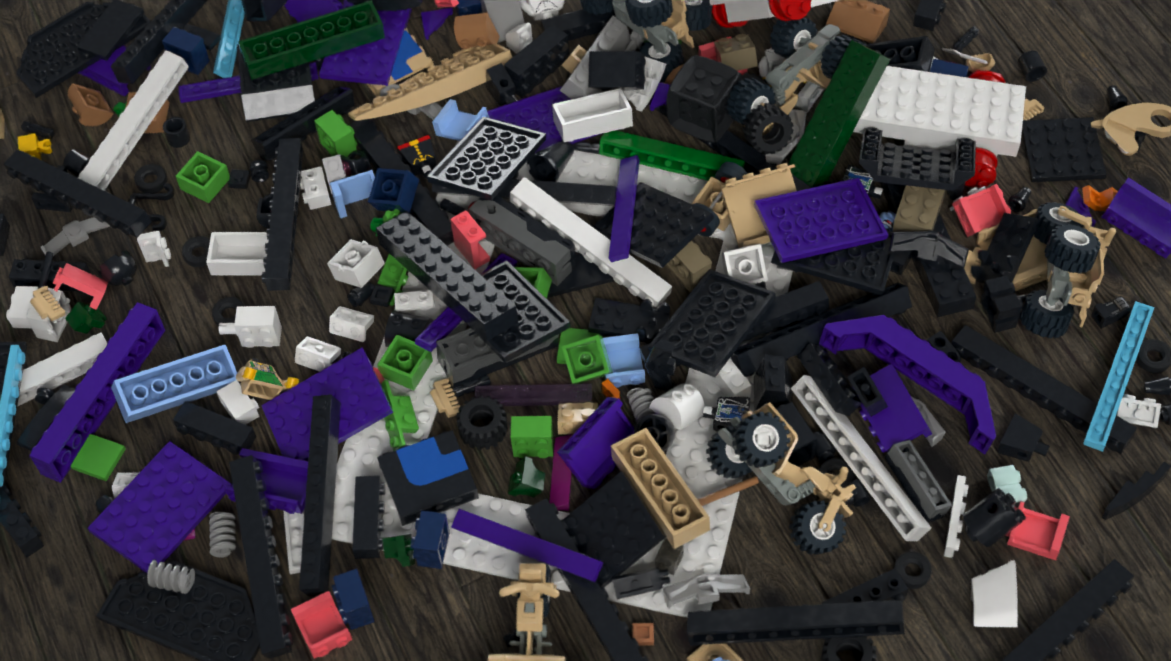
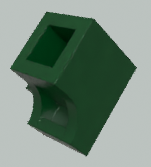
M77 302L65 320L74 331L88 334L93 327L101 329L107 318L99 308L96 310L89 307L90 303Z
M525 456L516 464L515 472L510 476L509 495H527L534 498L543 491L545 472L535 468L532 458Z
M411 534L382 538L385 559L396 558L401 562L402 567L415 565L414 551L411 549Z

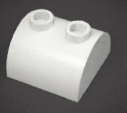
M760 243L722 252L725 275L750 284L768 281Z
M679 384L654 399L649 408L656 414L669 418L673 426L681 430L703 416L705 405L700 392L693 385Z

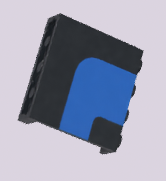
M453 430L442 432L429 439H422L420 442L412 445H405L399 450L386 452L382 456L377 457L379 467L383 472L402 526L416 522V519L420 518L421 511L440 513L479 498L476 485Z

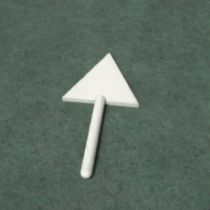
M942 48V50L962 58L987 64L986 60L962 54L954 49Z

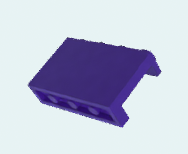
M287 0L284 5L289 11L288 13L298 21L297 23L345 9L339 0Z
M121 46L114 51L107 61L100 59L80 71L79 74L126 96L129 93L127 84L119 83L111 68V65L126 50V47ZM150 65L147 67V71L151 69Z
M1128 177L1105 210L1102 218L1166 259L1171 253V204Z
M892 364L870 375L888 407L871 417L862 403L860 405L862 410L859 412L865 421L869 420L871 423L868 428L873 437L878 436L880 441L877 444L882 453H888L896 443L907 440L911 441L922 434L925 438L932 435L931 430Z
M607 397L557 452L583 487L595 489L601 485L602 480L614 470L616 465L612 460L611 445L634 434L633 425L620 409L623 403L619 398Z
M242 448L239 454L241 458L252 455L262 463L263 472H261V476L266 484V491L264 493L268 499L270 509H281L290 514H302L305 508L308 461ZM232 483V487L226 486L224 490L229 499L236 502Z

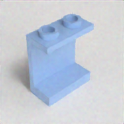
M450 99L432 123L437 136L461 141L482 117L489 118L486 107H482L477 115L460 112L456 101Z
M372 170L330 183L340 219L347 217L346 204L369 198L375 179Z
M638 333L603 338L613 371L611 374H606L605 380L608 379L616 388L623 385L645 383V370L641 360Z

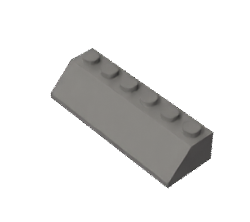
M614 16L610 18L560 89L562 93L570 99L602 93L601 90L589 88V52L625 51L631 42L628 28L624 23Z

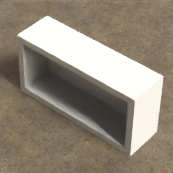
M621 88L552 104L554 123L563 142L633 126L632 108Z
M212 232L206 262L210 274L262 276V272H265L263 259L267 257L265 253V243H268L266 232Z

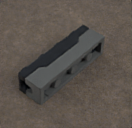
M907 440L894 444L885 456V460L927 523L942 519L952 506L949 499L911 441Z

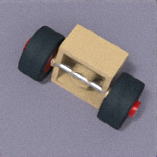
M724 162L716 172L715 178L711 177L692 202L693 205L711 212L714 216V219L699 235L709 237L717 228L724 232L731 221L720 186L725 185V181L736 177L738 181L743 179V175L748 174L738 164Z

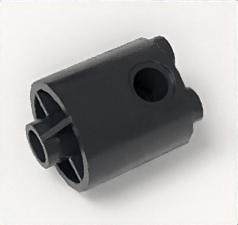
M998 488L965 512L963 519L966 523L965 532L968 537L974 542L978 540L984 546L990 547L1026 519V516L1014 505L1016 503L1014 497L1010 493L1005 495Z

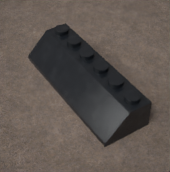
M338 86L253 138L251 142L260 158L268 161L275 159V147L279 145V139L301 138V141H303L311 132L316 133L315 120L329 111L333 110L337 115H345L350 112V108L355 106L352 89Z

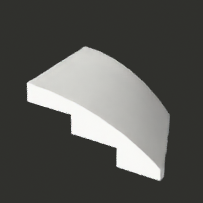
M645 57L644 90L623 91L626 98L635 105L636 110L641 112L652 98L666 67V63Z
M1014 560L971 579L974 626L1017 627V578Z

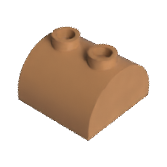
M488 13L455 17L454 32L457 43L461 48L485 47L498 43L500 36Z
M73 83L69 87L68 98L73 104L72 110L80 116L79 122L82 125L98 126L107 122L113 116L112 110L100 91Z

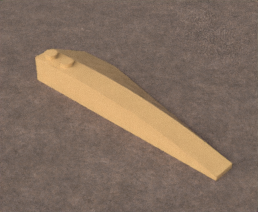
M499 44L462 49L454 53L452 59H443L441 65L429 67L427 73H418L399 84L400 88L397 90L393 88L388 90V95L378 96L373 99L372 104L365 103L349 112L348 115L355 121L376 118L422 107L454 96L485 83L486 70L500 63L504 66L505 63L512 59L511 52Z

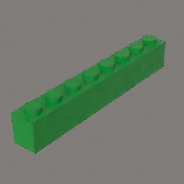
M617 130L604 133L600 139V155L620 160L638 155L640 159L639 164L707 181L711 177L715 178L716 172L724 162L736 163L743 169L745 164L743 160Z

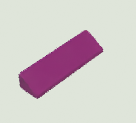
M573 434L555 438L549 503H554L557 510L569 511L572 472L557 452Z

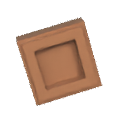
M632 623V639L635 638L639 646L654 645L653 623Z

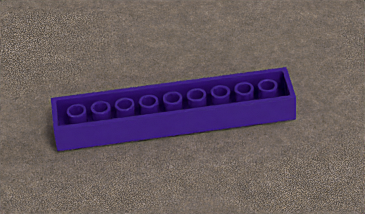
M138 302L134 308L130 309L127 318L119 325L115 335L109 339L107 346L98 355L93 366L87 370L86 376L76 386L72 396L66 400L60 413L54 417L53 423L44 431L38 444L32 448L29 456L41 475L59 483L62 482L88 436L95 434L117 402L111 388L114 380L137 373L165 332L156 309Z

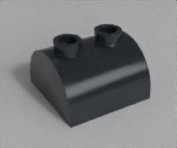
M394 310L386 325L385 347L390 346L396 335L415 342V339L433 322V319Z

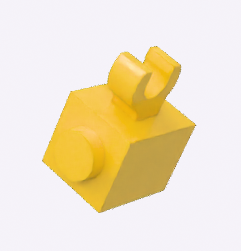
M35 133L18 137L19 150L42 160L41 152L44 154L52 153L50 139L39 142Z

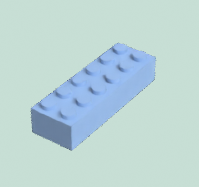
M222 345L114 380L111 388L124 421L128 423L182 405L185 401L191 402L217 393L216 391L236 380L237 371L226 345Z

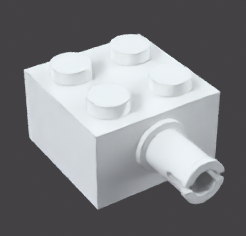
M275 306L237 307L235 323H219V334H236L242 347L280 346L282 326Z

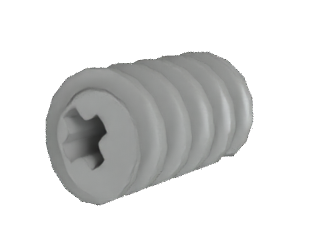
M635 388L627 393L636 424L639 423L643 416L656 414L649 408L654 400L650 389Z
M214 512L209 515L210 554L223 558L231 554L230 551L236 548L234 544L236 538L233 536L236 533L235 529H233L235 528V522H233L235 515L226 512Z
M156 560L151 562L148 570L149 586H157L159 589L165 588L168 591L173 590L174 592L180 591L183 594L190 591L195 579L193 568L188 573V568L183 567L180 572L179 565H176L173 569L172 564L169 563L165 568V563L160 562L157 567Z

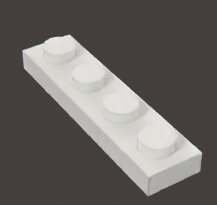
M958 475L955 484L944 552L945 557L952 558L954 550L958 551L960 539L956 537L957 532L961 533L963 521L959 520L960 514H964L966 506L962 499L967 497L969 486L965 484V476Z

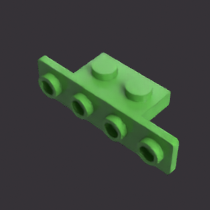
M388 254L378 284L394 288V293H403L400 288L401 285L405 286L409 277L405 275L407 269L393 256ZM394 294L390 302L391 306L395 303Z
M384 380L381 386L393 409V413L384 418L385 428L389 434L390 446L393 451H396L405 446L403 433H416L419 427L410 396H392L389 382Z

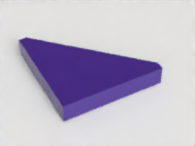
M452 8L421 12L426 40L429 39V36L435 30L437 31L449 15L453 14Z
M659 82L650 105L651 111H654L656 107L663 104L667 105V93L670 84Z
M1074 187L1066 206L1072 207L1082 216L1091 217V227H1094L1096 220L1092 218L1088 206L1084 204V200L1078 192V187Z

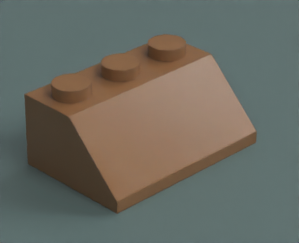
M838 0L834 3L826 26L832 24L839 27L840 32L874 43L887 25L890 9L867 0Z

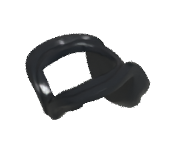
M362 150L353 151L349 154L348 158L344 155L340 156L341 161L345 165L350 166L353 176L372 170L367 154ZM356 154L361 156L360 159L353 160Z

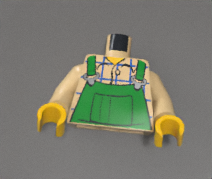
M256 358L249 360L245 367H241L236 374V380L241 382L242 394L268 400L277 397L282 390L292 388L299 383V379L293 377L282 380L271 365L260 363Z

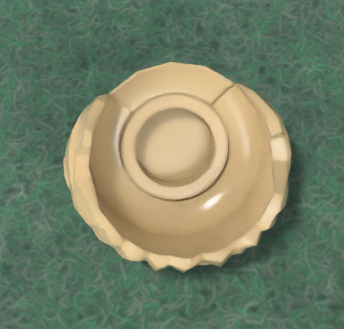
M989 53L972 56L986 60L987 64L969 59L966 60V66H969L968 70L972 73L977 70L990 71L995 65V61Z

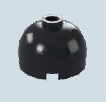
M122 251L123 255L119 257L116 254L100 266L102 271L98 270V273L108 284L112 286L123 284L126 286L133 281L132 277L136 273L137 265L129 251Z
M649 414L643 416L639 423L636 424L634 434L647 428L663 452L672 446L675 439V429L669 418L660 414Z

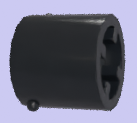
M1028 51L1021 55L1017 61L1024 77L1029 82L1037 81L1047 73V67L1037 51Z
M171 117L164 122L163 131L170 146L180 148L189 143L190 134L184 119L181 117Z
M73 149L65 156L63 165L69 172L79 177V174L89 163L91 157L78 149Z

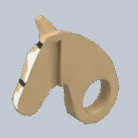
M1155 103L1132 104L1113 111L1102 120L1091 122V127L1102 129L1107 139L1116 145L1122 154L1131 156L1139 148L1134 137L1136 131L1160 138L1171 136V125L1160 127L1151 121V117L1155 115L1165 116L1171 121V107Z

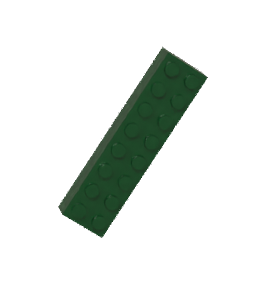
M371 0L238 41L246 68L251 80L384 39L385 35L383 23Z
M851 40L788 163V166L795 165V167L790 169L792 175L811 188L826 185L890 61L889 58Z

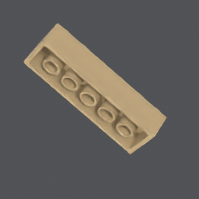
M647 428L611 445L612 460L619 470L627 475L674 549L710 531V517Z

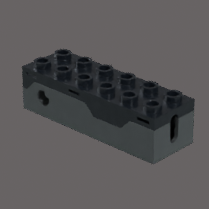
M499 194L492 201L479 198L469 205L468 213L486 233V238L484 239L529 268H544L552 279V283L556 286L577 267L575 245L571 240L563 238L557 231L549 229L541 221L532 218L527 212L519 210L513 203H508Z
M469 328L436 341L437 359L451 385L455 388L558 347L559 334L504 363L475 331Z

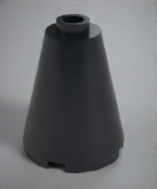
M562 140L531 155L527 161V165L529 164L530 166L529 173L536 181L557 182L574 153L572 144Z

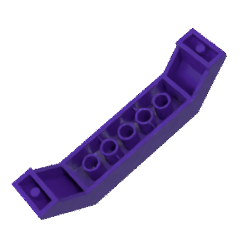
M885 315L827 323L825 325L819 342L820 345L834 354L843 350L865 348L887 364H892L896 370L964 414L970 435L968 444L984 455L987 453L996 438L985 381L978 374L971 373L961 363L948 358L943 351L936 350L929 342L921 340L911 330L904 329L894 319L888 318Z

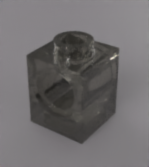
M665 538L655 557V567H659L660 570L668 569L669 574L675 575L684 556V545L674 549Z

